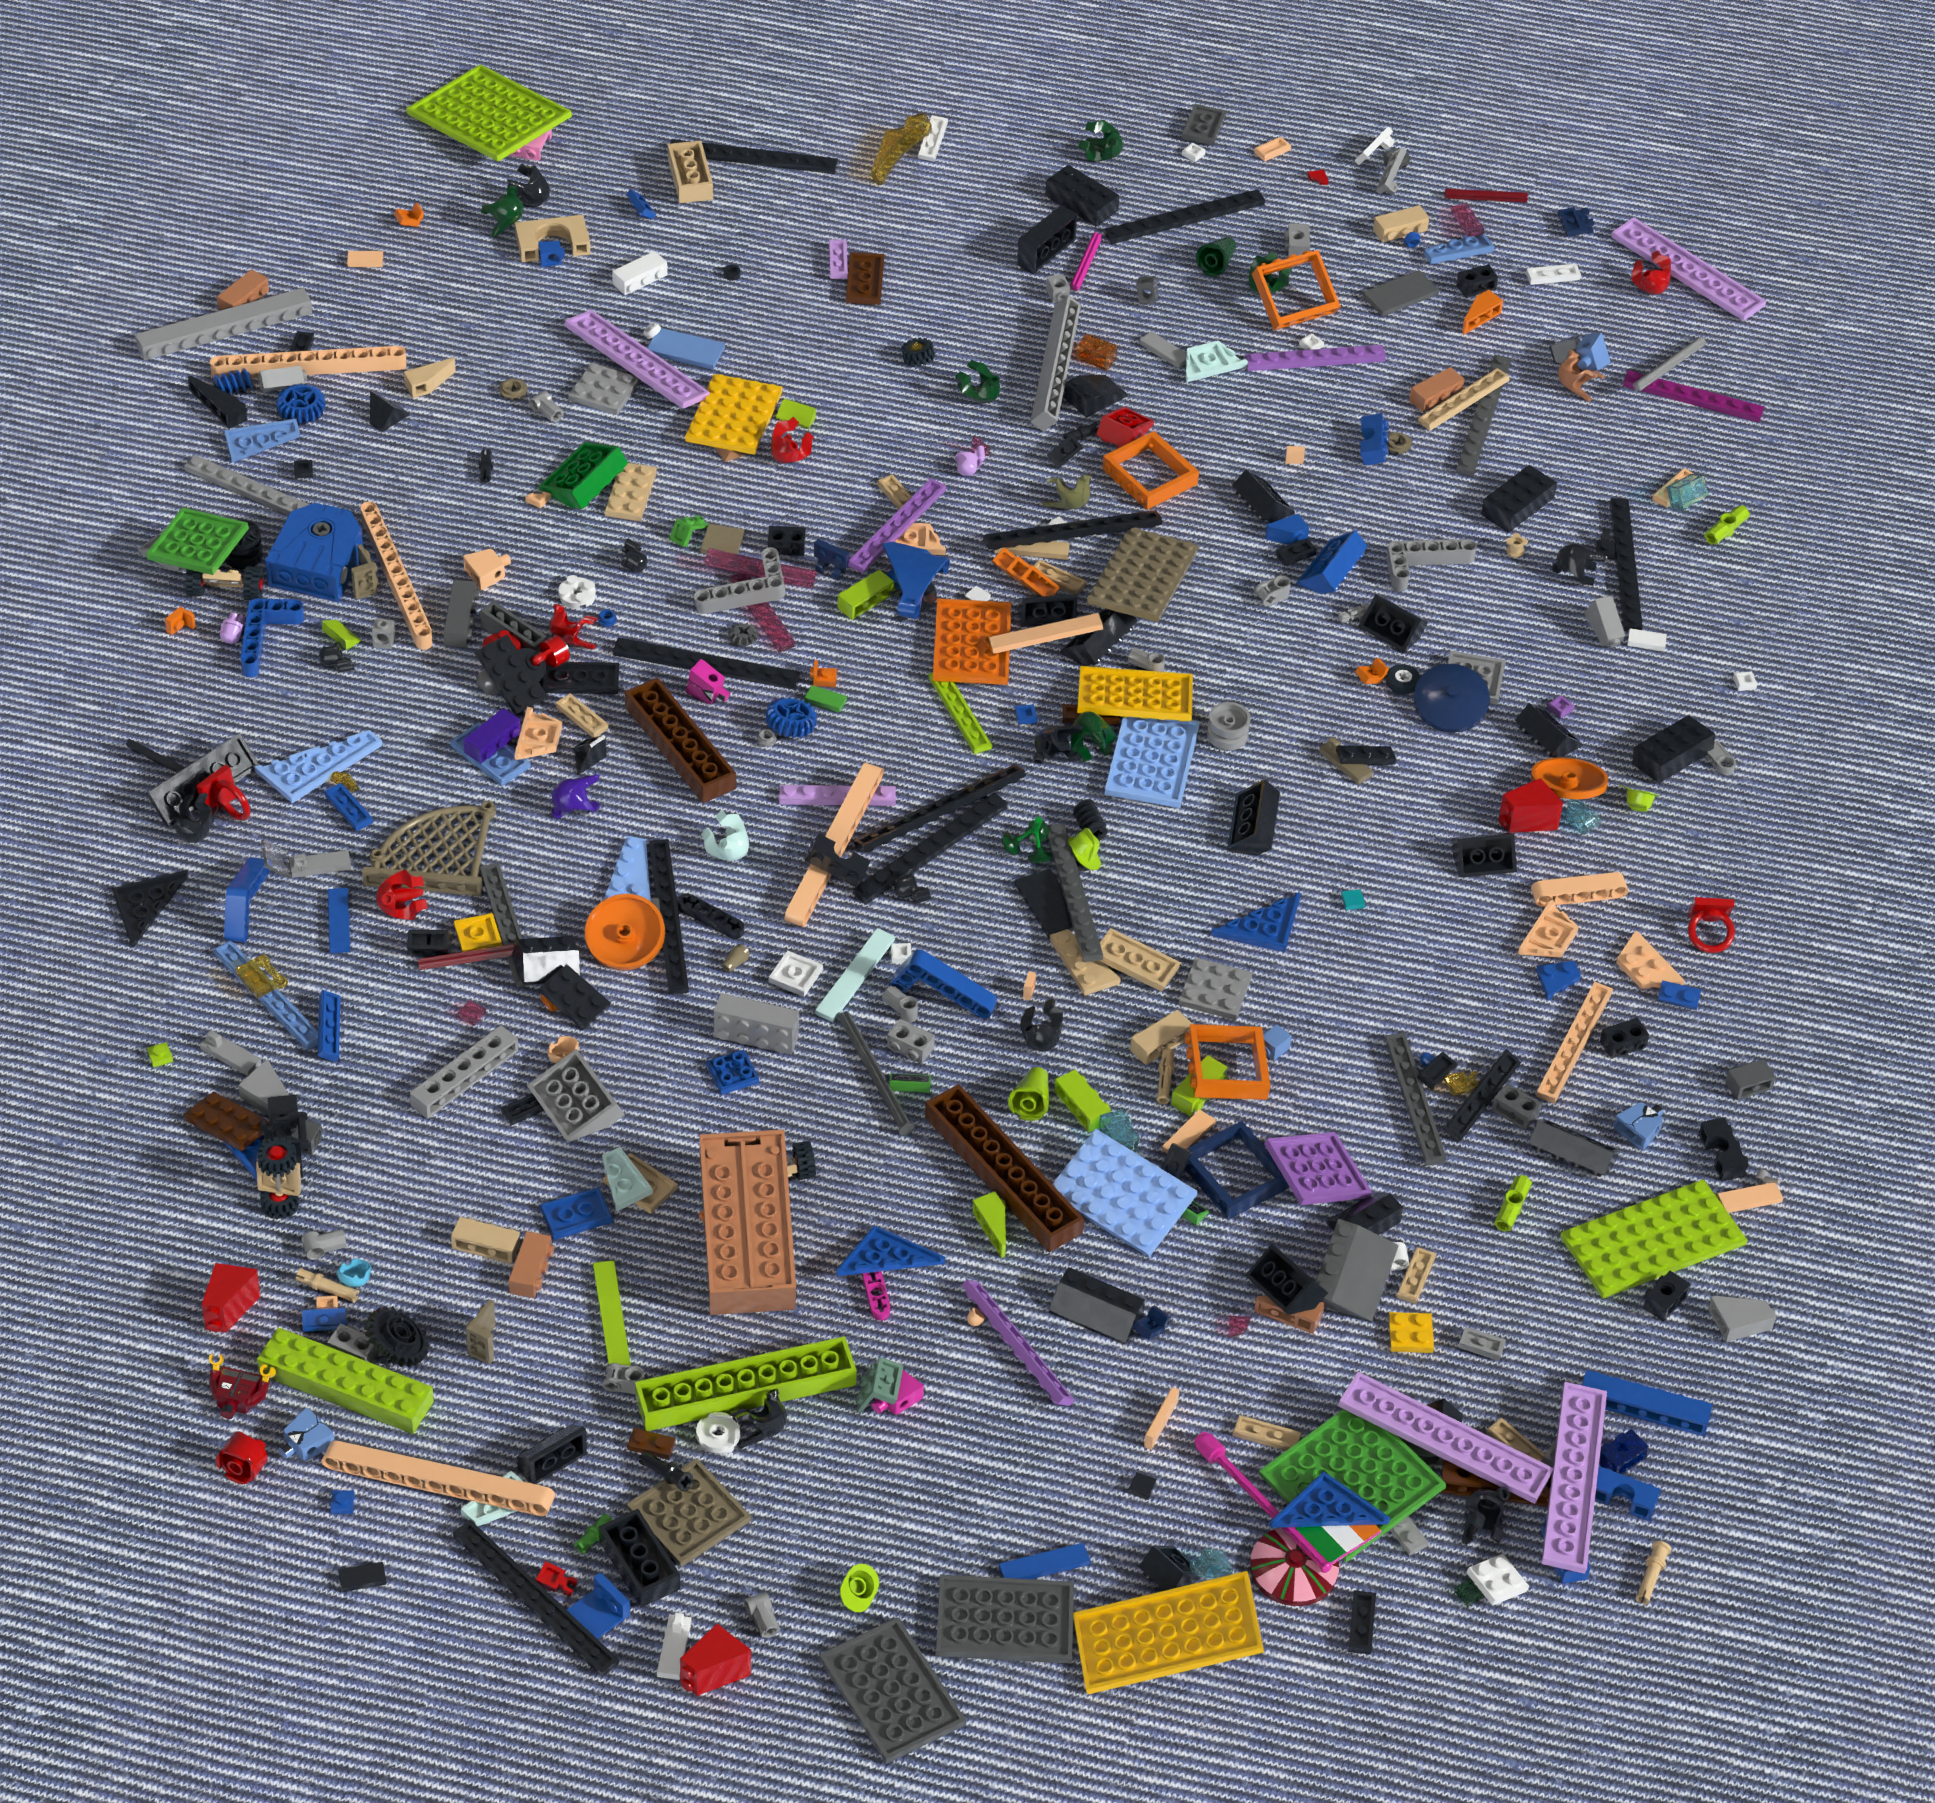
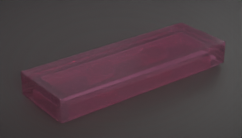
M1468 204L1451 206L1452 214L1468 237L1484 234V227Z

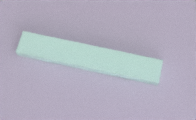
M877 928L816 1008L815 1015L833 1023L894 942L895 936Z

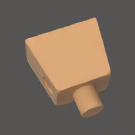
M493 549L463 556L464 570L473 581H476V585L480 590H484L505 577L504 566L511 564L508 554L498 557Z

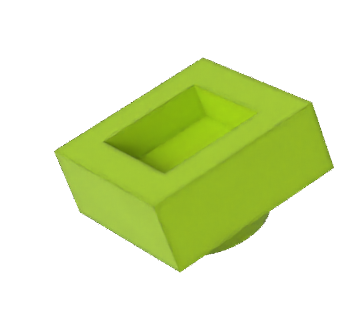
M167 1042L147 1047V1053L153 1068L173 1062Z

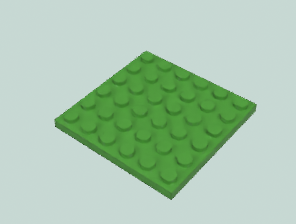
M1342 1409L1259 1470V1475L1287 1504L1324 1471L1390 1517L1388 1524L1376 1525L1381 1530L1379 1535L1342 1558L1345 1563L1446 1488V1483L1397 1435L1345 1409Z

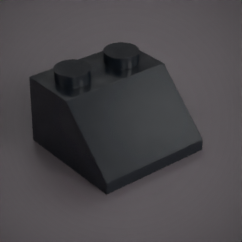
M1173 1545L1152 1546L1138 1566L1144 1571L1143 1575L1147 1579L1159 1585L1160 1591L1194 1584L1204 1575L1199 1568Z

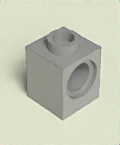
M1064 274L1047 277L1046 291L1052 303H1057L1067 295H1070V286Z
M375 618L372 629L373 648L392 649L395 639L394 620Z

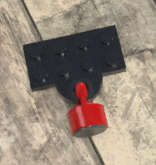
M508 635L497 639L474 653L515 716L525 712L527 707L532 708L547 700L548 695L539 683L546 672V666L549 665L555 668L570 658L569 648L561 637L555 635L540 643L541 653L530 648L517 650Z

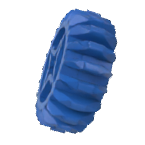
M302 383L282 389V392L278 393L276 401L277 411L281 418L286 420L296 419L299 424L302 422L308 424V421L314 422L315 418L319 419L320 415L324 413L326 406L325 397L320 389H316V386L311 387L309 384L303 385Z
M781 697L772 701L766 710V723L769 728L773 729V732L785 735L786 738L788 736L793 739L795 737H807L816 726L817 712L814 711V707H810V703H804V700Z

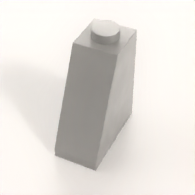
M301 366L263 370L257 376L261 394L287 389V386L292 387L295 384L300 385L302 383L304 385L307 380L306 372L302 370Z
M1607 596L1595 599L1584 612L1585 617L1602 646L1610 645V647L1620 645V642L1625 638V633L1613 597Z
M267 1060L238 1085L240 1098L268 1116L267 1098L289 1095L272 1065Z
M1712 1296L1708 1307L1726 1342L1772 1330L1776 1320L1774 1309L1770 1308L1767 1301Z

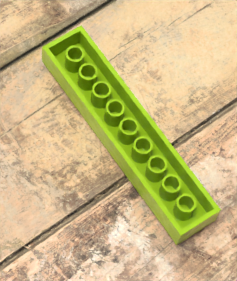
M844 1336L635 1382V1398L645 1430L652 1431L701 1420L702 1418L705 1419L708 1417V1414L713 1412L729 1414L730 1411L740 1406L746 1410L764 1406V1398H767L766 1392L776 1388L779 1391L778 1397L780 1402L856 1386L857 1370L846 1337Z

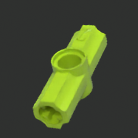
M1743 505L1737 506L1731 512L1722 514L1720 521L1705 532L1704 537L1707 543L1717 545L1725 537H1731L1734 534V530L1749 518L1750 513L1747 507Z
M1522 1174L1515 1176L1494 1222L1498 1230L1503 1232L1512 1230L1532 1186V1181L1527 1176Z

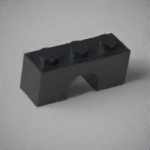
M818 833L810 845L805 861L857 888L866 874L870 860L855 852L848 859L839 857L834 850L836 842Z
M1725 1117L1701 1122L1698 1135L1705 1149H1719L1722 1151L1717 1153L1714 1163L1721 1182L1744 1177L1749 1166L1748 1159L1743 1155L1740 1143L1735 1139L1730 1124L1728 1125Z

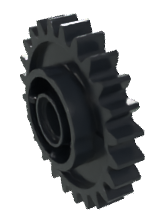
M386 1306L383 1309L379 1307L365 1321L366 1326L364 1329L367 1330L365 1336L370 1338L367 1342L374 1345L372 1350H378V1356H385V1361L391 1360L393 1365L399 1363L401 1368L405 1364L408 1368L412 1365L416 1366L426 1357L429 1352L427 1349L430 1347L427 1343L429 1338L424 1336L426 1331L420 1329L422 1324H417L415 1317L410 1318L409 1312L403 1314L401 1308L396 1311L393 1306L390 1309Z

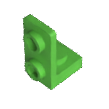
M698 515L676 519L669 539L686 547L693 530L707 528L709 523L705 522V519Z

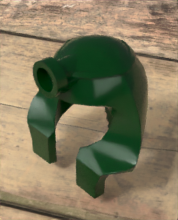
M1105 120L1087 122L1085 130L1094 133L1102 131L1104 134L1102 139L1087 138L1085 141H1080L1078 148L1086 152L1087 159L1091 161H1104L1117 157L1123 149V140L1119 132Z
M515 186L507 187V194L500 196L497 202L490 205L482 204L480 212L486 215L490 213L497 220L491 232L493 237H496L503 230L520 220L523 215L524 205L516 195L517 189Z
M1270 251L1264 257L1257 255L1251 264L1248 285L1251 291L1257 295L1260 294L1252 273L1256 266L1262 263H1266V265L1271 264L1272 261L1277 259V255L1273 251ZM1292 268L1281 270L1278 278H1273L1271 273L1263 275L1271 294L1289 284V275Z
M971 360L967 367L978 371L981 378L979 386H972L971 377L961 371L955 376L960 381L957 385L963 394L974 401L983 404L991 403L999 395L1000 378L993 375L984 363Z
M1088 711L1078 715L1073 721L1072 726L1082 725L1083 731L1070 735L1071 750L1078 753L1083 762L1092 760L1090 751L1083 745L1084 737L1090 735L1098 744L1104 756L1113 754L1111 743L1116 739V734L1109 724L1094 712Z

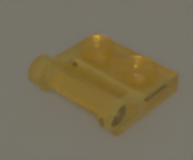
M265 954L235 968L236 975L257 999L277 988L282 989L288 984V979L274 968L270 963V959ZM259 967H264L273 980H270Z

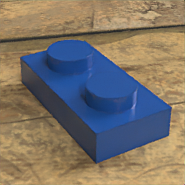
M631 189L627 192L626 195L630 199L629 202L638 209L637 213L643 218L648 217L653 220L657 214L644 197Z
M1662 980L1657 1001L1697 1010L1701 989Z
M346 1306L302 1309L303 1332L336 1330L340 1323L347 1326Z

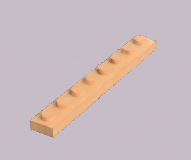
M1597 982L1593 983L1539 1086L1536 1097L1554 1104L1556 1103L1612 995L1613 988Z

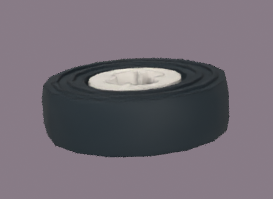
M1398 664L1388 670L1386 676L1387 686L1396 693L1409 694L1414 692L1420 675L1414 667Z

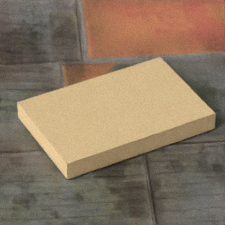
M629 1153L627 1155L653 1189V1194L635 1202V1204L651 1214L678 1189V1184L632 1153ZM605 1175L603 1183L609 1186L607 1175Z

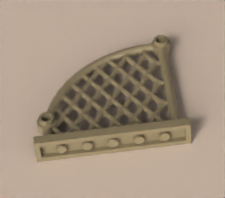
M485 801L481 806L446 807L430 811L406 822L395 830L379 849H374L370 853L372 867H363V886L379 887L387 878L402 871L403 868L400 864L407 859L410 866L405 870L412 876H423L424 886L416 887L417 889L420 888L426 892L481 896L482 877H478L489 822L496 815V806L491 801ZM463 813H470L464 820L460 816ZM475 813L481 814L483 817L481 823L478 822ZM442 817L444 822L437 827L434 821ZM457 818L459 824L453 828L450 822ZM472 819L475 825L468 830L465 824ZM431 824L434 831L427 835L424 829ZM417 826L419 829L412 834L410 829ZM447 826L450 832L443 837L440 830ZM462 827L465 834L458 838L455 832ZM480 827L478 840L475 841L471 833ZM406 832L409 837L402 842L399 837ZM422 833L424 839L417 843L415 837ZM437 834L440 840L433 845L430 839ZM453 836L455 842L448 846L446 840ZM468 837L471 843L464 848L461 842ZM397 841L399 846L392 851L390 846ZM411 841L414 848L408 852L405 845ZM427 842L430 849L423 853L420 847ZM443 844L446 850L439 855L436 848ZM458 845L461 852L454 856L451 850ZM476 845L474 859H471L467 851ZM402 850L404 856L397 860L395 854ZM417 851L420 857L413 862L410 856ZM433 852L436 858L429 863L426 857ZM449 854L451 860L445 865L442 858ZM464 855L467 861L460 866L457 860ZM392 858L395 864L388 869L385 863ZM423 860L426 867L419 872L416 865ZM439 862L441 869L435 873L432 867ZM454 863L457 870L450 874L448 868ZM472 864L470 876H466L463 870ZM402 884L403 888H409L405 884Z

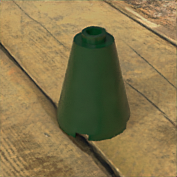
M1224 237L1202 245L1196 252L1198 267H1201L1206 275H1221L1226 271L1236 250V242L1231 237Z

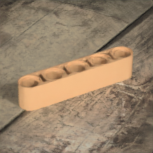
M1613 872L1537 881L1531 886V891L1536 905L1546 907L1550 900L1554 901L1555 905L1622 898L1627 895L1628 887L1623 874Z

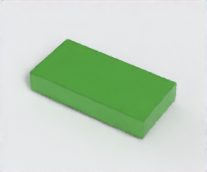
M812 685L805 696L804 702L840 713L847 701V696Z

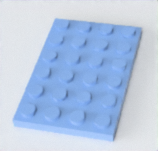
M1123 717L1104 795L1180 808L1200 721L1180 722L1178 720Z
M1097 1129L1093 1131L1053 1182V1186L1081 1216L1147 1257L1151 1256L1197 1196V1190Z

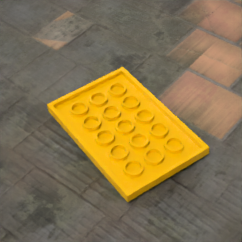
M714 374L707 388L710 393L705 397V400L701 401L685 435V442L755 455L781 397L783 387Z
M1080 666L1077 713L1090 711L1103 716L1153 718L1159 720H1178L1180 722L1191 721L1193 674Z

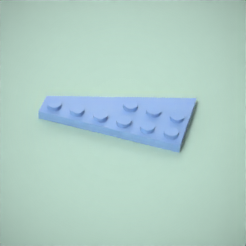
M370 730L349 736L347 740L339 743L333 741L329 743V746L319 748V746L290 755L289 759L279 761L277 759L264 767L261 765L255 766V772L291 803H294L381 747L382 740Z
M632 836L626 837L604 900L619 894H634L651 901L646 839Z

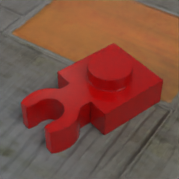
M546 1561L536 1578V1582L542 1587L553 1592L560 1588L567 1596H571L573 1593V1589L568 1588L567 1585L577 1586L578 1580L571 1576L564 1577L566 1570Z

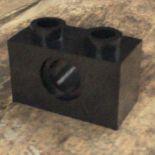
M1669 1271L1665 1276L1661 1275L1656 1281L1655 1287L1653 1289L1649 1288L1644 1294L1643 1299H1645L1643 1309L1664 1322L1686 1299L1691 1284L1672 1271Z

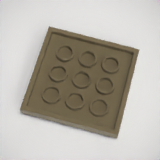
M697 1458L681 1468L683 1472H689L693 1475V1484L688 1490L681 1491L675 1484H668L664 1479L627 1503V1510L629 1512L636 1509L640 1510L664 1550L680 1568L751 1522V1515Z

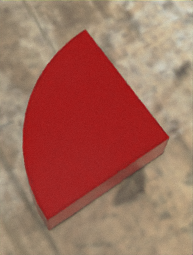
M1324 169L1308 171L1307 177L1311 181L1320 182V185H1328V178Z

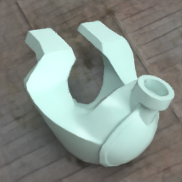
M721 810L717 814L716 819L721 826H728L726 828L727 837L721 839L719 844H717L712 831L706 828L701 834L707 853L722 860L735 861L741 859L747 854L749 848L746 828L738 814L726 815Z

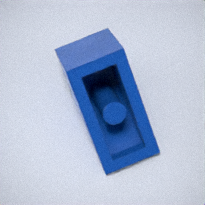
M1295 514L1267 524L1265 538L1269 541L1290 545L1308 538L1309 526L1299 514Z

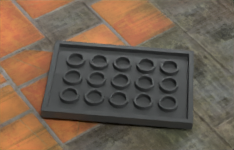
M940 1574L936 1656L1072 1664L1074 1582Z
M898 1617L819 1654L821 1664L886 1764L966 1725L965 1717Z

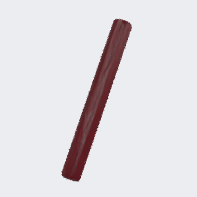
M1445 189L1444 192L1446 199L1524 203L1528 201L1527 192Z
M515 944L419 958L418 967L420 970L510 957Z

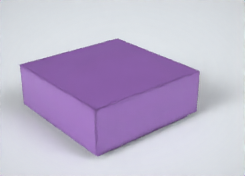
M1560 695L1549 702L1547 708L1561 719L1574 710V705Z

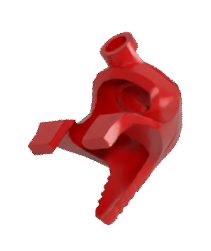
M1659 250L1651 253L1653 263L1658 264L1662 271L1660 269L1646 270L1642 274L1643 262L1639 260L1633 263L1634 267L1631 274V280L1639 289L1653 295L1662 294L1667 289L1671 276V259L1661 255Z
M791 417L788 421H778L772 434L771 453L774 460L780 463L797 462L811 454L814 437L808 431L802 437L799 449L797 443L792 440L791 435L787 434L785 437H781L785 432L794 431L799 422L794 417Z
M553 604L554 613L549 624L552 637L557 635L566 644L581 646L591 650L595 649V644L581 640L577 635L585 623L593 625L598 617L586 615L580 621L570 622L567 618V612L564 610L565 606Z
M402 870L387 878L379 886L376 893V902L379 908L390 916L414 920L419 911L428 909L426 899L414 900L408 907L405 906V902L424 894L423 889L416 888L424 886L423 876L415 877L410 875L407 870ZM402 884H405L409 888H403Z

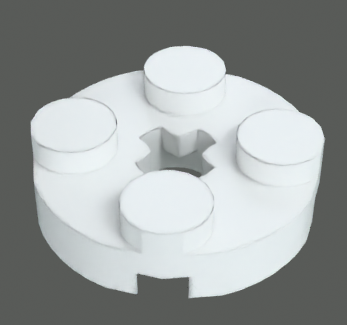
M575 575L568 576L567 580L563 581L558 589L561 603L573 609H578L585 604L586 607L591 605L596 598L595 583Z
M713 1412L708 1414V1417L704 1420L702 1418L696 1428V1438L700 1448L712 1453L732 1452L740 1439V1426L738 1422L736 1423L731 1415L724 1412ZM717 1430H721L722 1435H715L713 1433H716Z

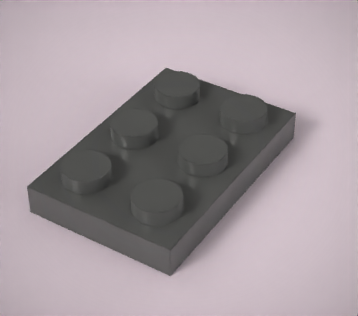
M1194 104L1181 139L1214 146L1227 111Z

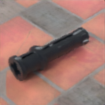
M647 1451L640 1455L639 1458L643 1460H639V1463L663 1476L668 1484H675L681 1491H686L692 1486L693 1475L691 1473L683 1472L679 1466L669 1465Z

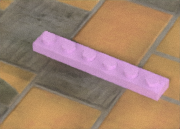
M780 785L779 804L842 805L851 786ZM878 786L869 805L896 806V786Z

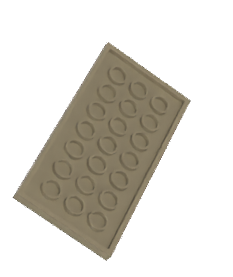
M1139 528L1127 530L1089 594L1087 604L1159 622L1197 555L1199 545L1189 541H1180L1174 537H1165L1155 532H1146Z

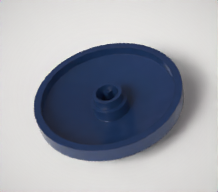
M1442 664L1429 669L1419 678L1414 690V706L1420 718L1432 728L1449 733L1463 732L1478 725L1485 717L1490 702L1489 689L1484 679L1474 670L1459 664Z

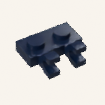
M1575 207L1558 210V217L1567 237L1582 235L1584 232L1587 234L1593 233L1592 226L1594 221L1592 218L1588 219V207L1581 210H1576Z
M817 539L814 542V557L818 558L815 571L822 574L824 566L828 567L830 563L834 565L831 578L838 581L840 573L844 574L845 570L849 567L850 552Z

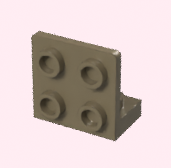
M362 544L357 545L359 566L351 568L353 595L356 600L377 594V585H379L375 574L378 571L376 563L371 561L368 550H365Z
M491 1299L486 1305L480 1307L477 1316L470 1320L465 1328L468 1354L488 1365L494 1360L493 1333L491 1331L496 1325L494 1301Z

